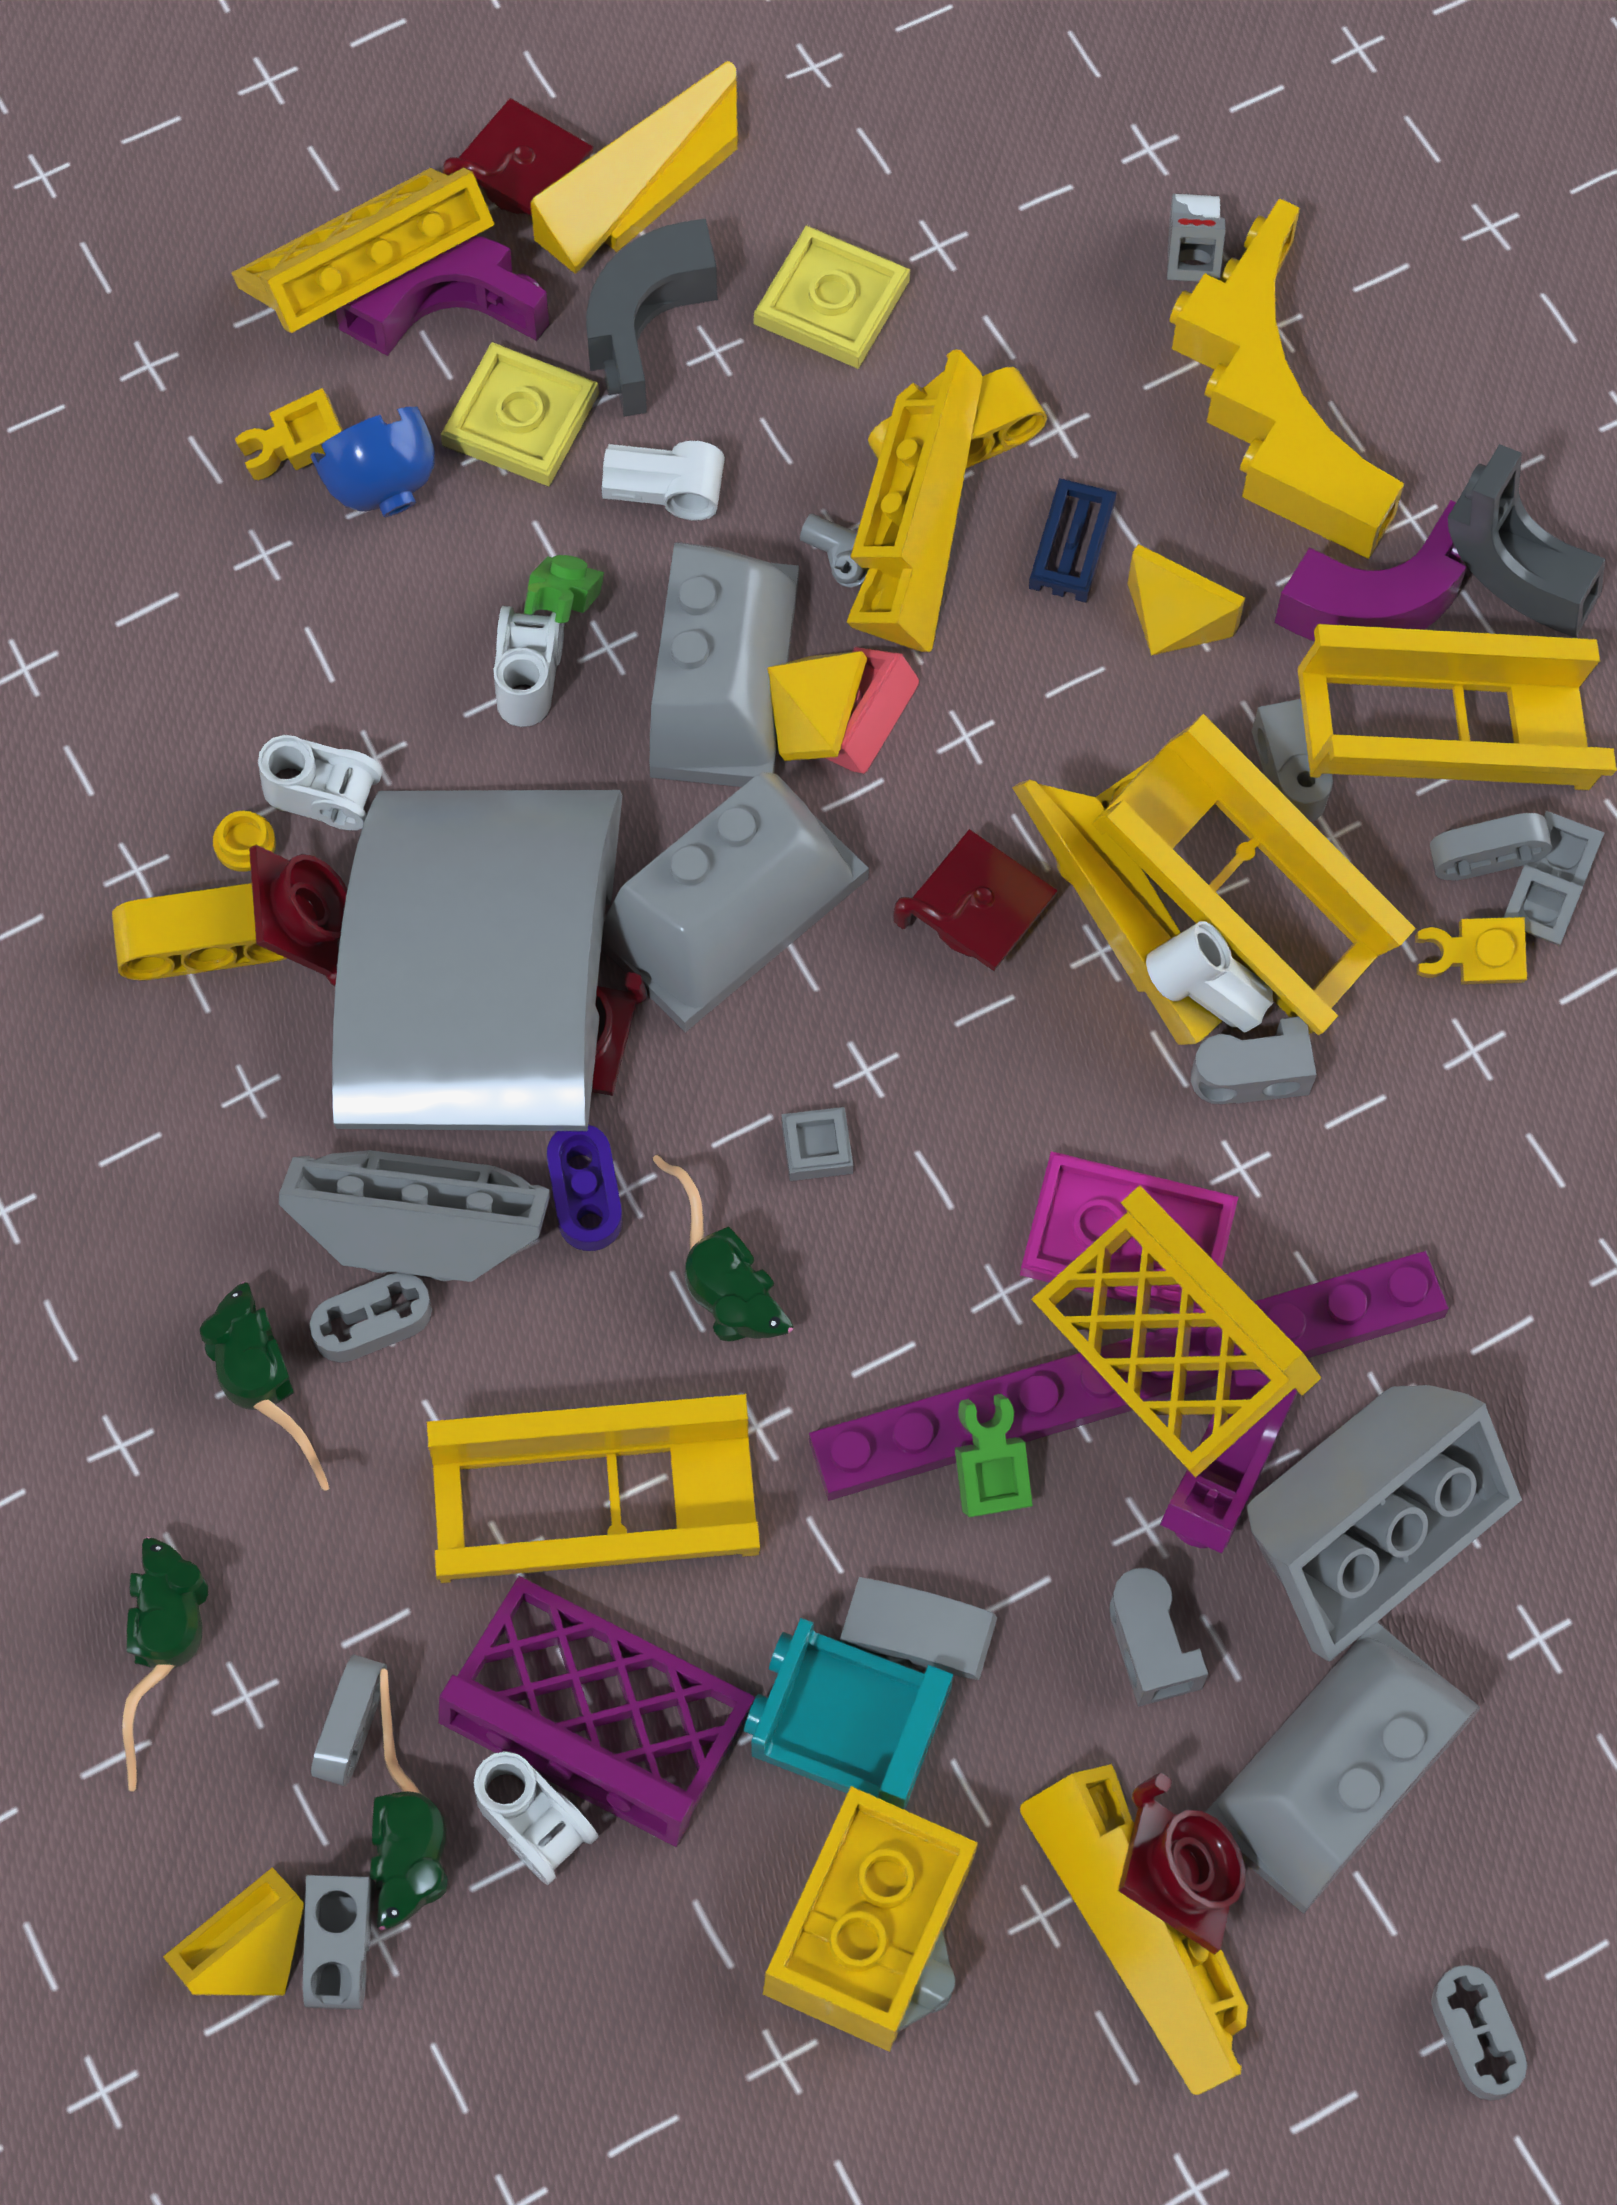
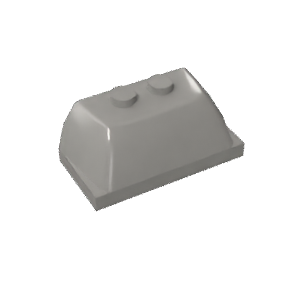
M682 542L674 543L651 705L650 778L743 787L761 772L774 773L778 742L771 698L770 677L767 667L786 663L789 659L799 580V565L770 563L718 547Z
M761 772L620 888L606 915L601 949L626 974L631 972L641 975L647 987L648 996L684 1032H687L868 880L869 868L811 813L806 804L777 774Z
M1431 1385L1393 1386L1385 1390L1254 1497L1247 1505L1251 1532L1267 1564L1284 1585L1312 1651L1330 1662L1522 1501L1484 1402L1466 1393Z
M1377 1622L1361 1635L1205 1813L1217 1818L1231 1832L1241 1850L1243 1861L1304 1914L1476 1716L1480 1706L1440 1676Z

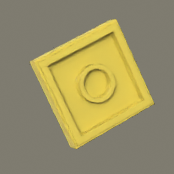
M806 225L754 312V325L859 369L909 283L910 269Z
M491 342L441 433L442 445L543 485L550 486L599 395L598 383Z

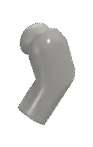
M811 513L802 527L800 541L827 552L832 574L839 584L845 587H855L863 583L869 568H861L850 557L857 532Z

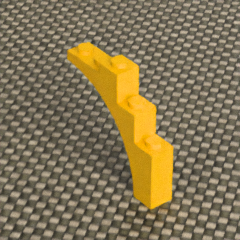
M1279 198L1267 218L1259 215L1255 219L1244 243V247L1247 250L1240 260L1234 257L1229 260L1221 274L1220 280L1204 273L1192 293L1184 290L1180 294L1169 319L1170 323L1176 325L1172 350L1214 369L1204 392V395L1211 399L1206 423L1250 443L1240 466V471L1247 473L1242 497L1369 559L1396 515L1404 483L1364 460L1329 429L1304 397L1285 359L1276 323L1275 280L1293 243L1300 208Z

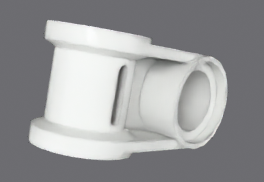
M511 606L501 607L497 629L496 658L493 669L497 710L501 717L512 725L524 727L537 724L548 715L551 708L556 668L560 664L564 637V623L555 622L556 613L554 612L550 616L514 613ZM518 685L533 686L527 690L512 689Z
M282 735L269 740L259 752L258 759L262 791L265 800L272 807L280 811L320 820L330 826L349 831L363 828L367 816L363 808L372 785L379 783L383 773L381 765L363 753L348 749H336L291 735ZM287 768L301 771L298 776L291 779H280L275 776L279 771Z
M510 1752L495 1753L483 1760L476 1770L474 1787L477 1805L481 1813L506 1839L509 1846L522 1862L546 1885H549L556 1878L554 1870L583 1842L592 1844L599 1837L583 1814L566 1797L556 1792L528 1761L520 1755ZM499 1775H515L522 1780L525 1789L518 1800L509 1804H500L489 1798L486 1793L487 1787Z

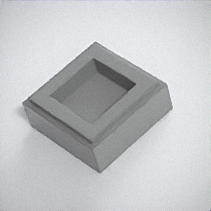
M845 1107L782 1114V1130L790 1181L853 1174V1160Z

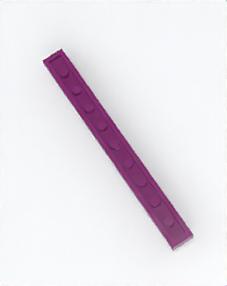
M1426 1251L1253 1301L1307 1358L1445 1318L1449 1310ZM1192 1327L1189 1357L1220 1356L1222 1330L1219 1327ZM1162 1328L1148 1332L1146 1334L1144 1358L1175 1357L1178 1328ZM1132 1337L1101 1346L1100 1355L1103 1358H1130ZM1234 1345V1356H1239L1241 1350ZM1077 1353L810 1432L809 1444L827 1499L830 1501L955 1464V1447L973 1445L972 1434L962 1426L959 1419L958 1409L961 1400L969 1399L973 1402L977 1410V1421L979 1423H986L995 1414L994 1395H1004L1010 1400L1014 1410L1013 1423L1005 1434L1006 1439L1019 1437L1025 1442L1132 1411V1409L1083 1355ZM1219 1370L1187 1371L1185 1395L1216 1386ZM1173 1371L1142 1372L1140 1398L1143 1401H1166L1171 1399ZM1117 1372L1128 1384L1129 1372Z

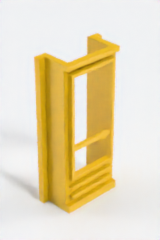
M1317 624L1314 629L1315 642L1297 668L1310 777L1319 778L1322 774L1574 785L1575 790H1590L1601 776H1612L1617 771L1614 748L1588 747L1579 687L1600 662L1597 639ZM1327 683L1451 689L1453 692L1459 741L1335 735L1332 728ZM1463 690L1507 692L1514 743L1470 741Z
M1204 714L1199 716L1192 725L1171 738L1092 823L1102 834L1107 833L1195 923L1207 922L1213 925L1226 940L1232 958L1261 978L1272 989L1273 1001L1290 1018L1300 1017L1308 1025L1309 1034L1315 1032L1317 1035L1324 1033L1338 1017L1331 1009L1377 956L1401 946L1416 929ZM1215 804L1250 840L1237 846L1236 855L1208 885L1173 848ZM1256 847L1353 943L1313 989L1216 893L1243 861H1249L1255 856Z
M746 1394L427 1421L428 1448L433 1463L438 1550H434L436 1578L441 1583H450L452 1579L736 1554H742V1557L759 1555L760 1541L755 1514ZM670 1452L677 1529L627 1533L626 1527L621 1522L616 1456ZM606 1457L612 1523L608 1528L607 1535L465 1547L460 1470Z

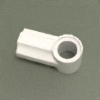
M701 441L678 443L673 447L672 451L609 444L608 449L605 451L603 463L602 498L665 505V508L671 514L687 520L708 519L714 516L717 511L725 457L723 452L716 446Z
M1207 922L1196 923L1147 955L1146 966L1148 974L1155 987L1164 997L1171 1001H1180L1189 996L1232 1028L1238 1027L1243 1032L1253 1029L1262 1023L1264 1014L1273 1004L1272 989L1261 978L1232 958L1226 940L1213 925Z

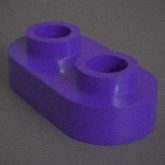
M589 1124L588 1131H557L551 1137L547 1146V1162L560 1233L568 1244L579 1250L597 1251L613 1243L618 1237L623 1220L609 1141L601 1130ZM578 1155H584L591 1160L590 1165L584 1169H574L568 1163L573 1157ZM586 1214H596L602 1219L597 1227L590 1229L582 1227L579 1224V1220Z

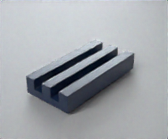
M1059 478L1030 575L1028 589L1040 591L1041 586L1052 588V595L1063 597L1065 592L1076 594V601L1087 603L1116 503L1117 492ZM1068 496L1079 498L1058 571L1046 570ZM1092 501L1100 503L1101 506L1080 578L1070 576V572Z

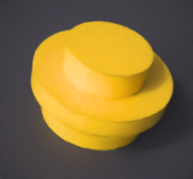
M236 811L227 815L219 823L213 835V847L219 861L227 868L240 872L251 871L250 847L258 845L273 853L276 847V838L271 824L261 815L250 811Z

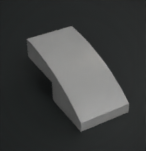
M1546 811L1544 817L1547 821L1552 850L1545 858L1527 865L1524 864L1503 918L1525 917V933L1560 946L1604 832Z
M859 1577L840 1640L847 1645L866 1652L909 1659L918 1669L926 1670L927 1666L931 1665L952 1673L954 1676L979 1680L998 1617L993 1612L954 1599L906 1586Z

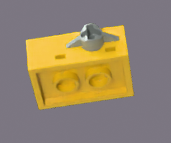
M851 1786L765 1973L763 1995L890 2052L899 2031L930 2013L944 2009L951 2000L955 1976L950 1966L943 1930L972 1866L978 1842Z

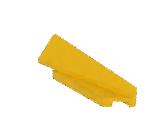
M726 61L536 195L531 202L534 240L574 274L583 268L604 242L616 252L622 249L738 149L736 67L730 61Z
M952 350L946 355L948 360L945 370L925 387L922 388L912 383L896 397L850 556L861 568H869L850 610L846 623L856 630L920 652H931L933 648L982 382L980 370L961 350Z
M1030 779L1013 786L1014 792L1138 992H1146L1178 1045L1197 1044L1203 1040L1222 1020L1189 996L1180 1001L1167 999L1153 984L1147 971V955L1181 932L1141 867L1107 833L1102 834L1092 824L1105 810L1099 799L1038 784Z
M1112 1764L1072 1773L1023 1802L1020 1806L1022 1817L1190 2092L1194 2095L1205 2093L1240 2075L1241 2065L1233 2054L1232 2041L1233 2035L1246 2027L1248 2005L1222 1949L1216 1954H1212L1118 1891L1134 1822L1132 1821Z

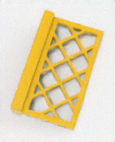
M429 168L237 269L231 274L238 289L274 309L283 328L293 333L495 224L472 171L462 168L448 176Z
M1139 1185L1120 1202L1127 1210V1213L1031 1300L1196 1478L1294 1388L1303 1396L1321 1379V1376L1304 1353ZM1133 1237L1142 1247L1140 1272H1110L1111 1255ZM1154 1260L1164 1271H1153ZM1153 1285H1179L1182 1288L1180 1313L1149 1314L1151 1287ZM1138 1286L1135 1315H1105L1108 1287ZM1094 1287L1091 1316H1064L1056 1308V1305L1074 1288ZM1194 1302L1205 1313H1193ZM1219 1327L1222 1330L1220 1356L1189 1357L1191 1328ZM1147 1328H1178L1175 1357L1144 1358ZM1104 1329H1133L1130 1358H1103L1100 1355ZM1078 1330H1089L1088 1341ZM1234 1345L1245 1355L1234 1356ZM1259 1369L1270 1380L1250 1400H1229L1232 1370ZM1219 1370L1216 1400L1184 1401L1187 1371ZM1173 1371L1171 1400L1143 1401L1140 1398L1142 1372ZM1117 1372H1129L1128 1384ZM1214 1414L1213 1433L1191 1453L1180 1441L1182 1416ZM1228 1414H1233V1415L1227 1420ZM1157 1415H1169L1168 1427Z

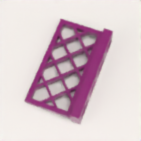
M518 1576L457 1676H451L440 1694L438 1723L494 1753L510 1752L520 1755L544 1779L677 1848L690 1824L692 1813L747 1718L755 1696ZM524 1600L549 1614L554 1631L518 1640L512 1618ZM562 1621L572 1626L563 1628ZM505 1631L508 1643L496 1646ZM593 1636L607 1643L613 1662L577 1671L568 1642ZM558 1645L567 1674L531 1683L522 1654ZM620 1650L632 1657L623 1659ZM513 1657L521 1686L495 1692L476 1682L475 1679L484 1664ZM652 1666L666 1674L671 1693L636 1702L627 1672ZM617 1675L626 1705L590 1714L582 1684ZM680 1681L691 1687L682 1689ZM572 1688L580 1717L555 1723L541 1716L536 1696ZM712 1697L733 1708L723 1726L696 1733L687 1703ZM526 1700L528 1708L516 1702ZM676 1706L686 1735L650 1745L641 1715ZM631 1718L640 1748L614 1754L600 1746L595 1727ZM585 1730L587 1739L576 1734V1732ZM713 1743L707 1756L704 1758L701 1746ZM688 1749L691 1750L697 1773L687 1791L660 1777L655 1758ZM644 1761L647 1770L635 1764Z

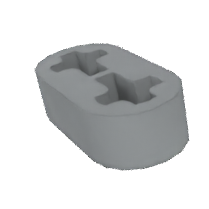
M1537 813L1515 814L1449 830L1434 837L1430 842L1435 875L1444 880L1468 879L1523 866L1524 864L1527 865L1545 858L1552 850L1546 818Z
M394 1273L327 1299L318 1305L311 1317L310 1330L315 1347L328 1360L343 1363L353 1361L416 1335L430 1321L432 1308L428 1289L421 1279L412 1274ZM403 1293L407 1301L414 1300L411 1303V1315L400 1318L396 1310L387 1311L392 1307L391 1297L393 1295ZM342 1317L347 1325L355 1324L350 1328L351 1338L349 1340L339 1342L334 1334L327 1335L332 1331L330 1321L335 1318Z
M354 1654L350 1657L315 1750L311 1776L347 1786L357 1766L380 1701V1672L383 1668L387 1669L386 1664Z
M1469 1965L1454 1967L1442 1976L1433 1989L1431 2004L1434 2016L1459 2076L1468 2091L1478 2098L1490 2101L1503 2099L1514 2092L1525 2078L1527 2069L1525 2052L1498 1988L1490 1975L1480 1968ZM1461 1982L1467 1992L1478 1990L1482 2000L1474 2007V2015L1479 2024L1478 2028H1473L1464 2008L1452 2010L1448 2004V1999L1456 1992L1455 1983ZM1481 2037H1484L1494 2058L1506 2056L1509 2061L1510 2067L1501 2074L1503 2084H1497L1492 2075L1480 2077L1476 2071V2065L1484 2058V2052L1478 2040Z

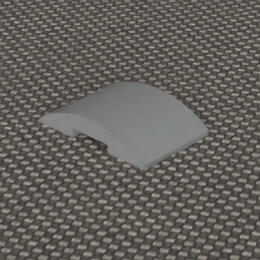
M621 790L378 791L364 821L357 844L341 928L335 987L332 1054L333 1120L336 1129L588 1131L600 1017L595 1001L605 905H611L622 806Z

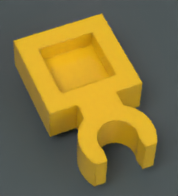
M320 388L270 412L269 415L274 427L268 430L258 428L246 430L239 434L235 441L244 456L262 450L259 456L245 462L254 480H261L271 476L278 469L281 461L289 459L295 471L313 463L310 455L313 452L325 454L321 444L343 430L323 388Z
M1525 917L1461 919L1459 922V937H1451L1444 930L1434 927L1424 928L1415 935V943L1431 942L1436 944L1441 951V958L1438 962L1418 964L1416 971L1417 975L1421 977H1438L1444 974L1449 967H1460L1461 985L1524 983L1527 980Z

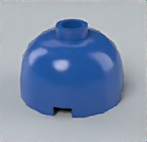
M418 407L397 409L401 420L390 424L384 422L380 414L368 418L322 443L321 446L325 454L313 452L310 455L319 477L335 499L345 507L360 512L380 508L383 517L399 514L416 504L413 493L428 481L434 468L435 449L430 432Z

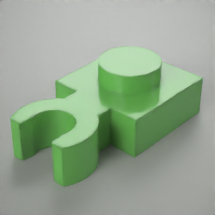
M547 556L530 574L524 613L532 615L536 610H549L556 613L555 622L560 624L568 622L571 610L584 613L600 595L604 572L588 568L584 560L574 556Z
M1002 1394L994 1395L995 1414L986 1423H979L977 1421L976 1406L969 1399L961 1400L959 1404L958 1414L960 1422L972 1434L973 1445L955 1447L962 1512L968 1517L1033 1506L1026 1444L1019 1437L1006 1439L1005 1434L1013 1423L1014 1410L1010 1400Z

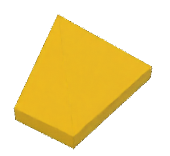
M1140 544L1136 546L1132 553L1127 584L1151 656L1231 638L1235 635L1239 628L1245 597Z
M863 651L808 656L767 667L770 677L778 750L784 761L838 757L868 659Z
M272 1867L166 1953L163 1958L193 1995L285 1996L304 1903Z

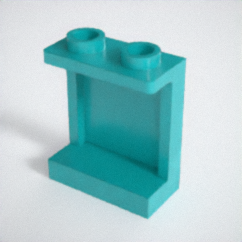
M800 1618L794 1635L782 1632L773 1652L769 1670L778 1673L769 1697L758 1693L748 1714L744 1732L753 1735L751 1757L844 1793H848L852 1786L905 1810L950 1695L954 1674L931 1665L927 1666L925 1674L818 1634L813 1630L814 1622Z

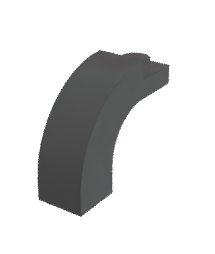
M706 218L667 225L638 237L621 249L606 264L592 288L586 312L590 371L604 370L608 395L619 394L624 417L647 413L645 377L637 344L644 328L656 316L669 309L717 300V266Z
M1499 444L1487 466L1481 463L1476 466L1468 484L1448 516L1450 537L1455 549L1468 569L1494 595L1532 620L1576 638L1602 593L1605 558L1557 539L1541 528L1530 517L1519 495L1522 453Z

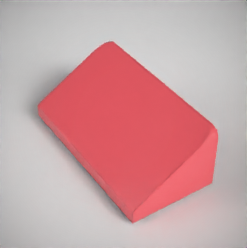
M855 647L852 652L863 651L868 659L838 757L826 759L850 771L865 774L917 689L919 679L901 653Z

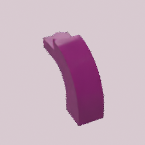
M478 236L469 238L336 309L340 331L386 356L390 354L416 321L432 312L447 308H468L480 311L535 341L540 338L549 326L547 291L543 290L531 277L525 274L515 275L512 273L509 247Z
M1450 500L1417 554L1405 563L1390 569L1377 571L1356 569L1309 547L1281 592L1274 623L1312 641H1315L1314 629L1317 624L1418 630L1428 628L1450 608L1457 598L1467 567L1461 564L1463 560L1454 547L1448 528V516L1456 502Z
M1259 1369L1232 1370L1229 1400H1250L1270 1380ZM1295 1388L1196 1478L1187 1469L1168 1504L1160 1523L1161 1526L1174 1531L1176 1536L1188 1545L1197 1548H1210L1222 1554L1244 1512L1298 1393ZM1214 1414L1200 1444L1213 1433ZM1228 1414L1227 1420H1228L1233 1414Z

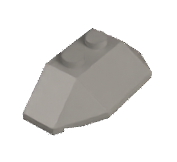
M365 1150L332 1153L318 1159L310 1156L293 1157L279 1192V1205L342 1266L365 1268L376 1273L396 1272L428 1276L440 1281L459 1280L472 1282L539 1238L549 1202L550 1189L541 1185H530L522 1177L496 1166Z

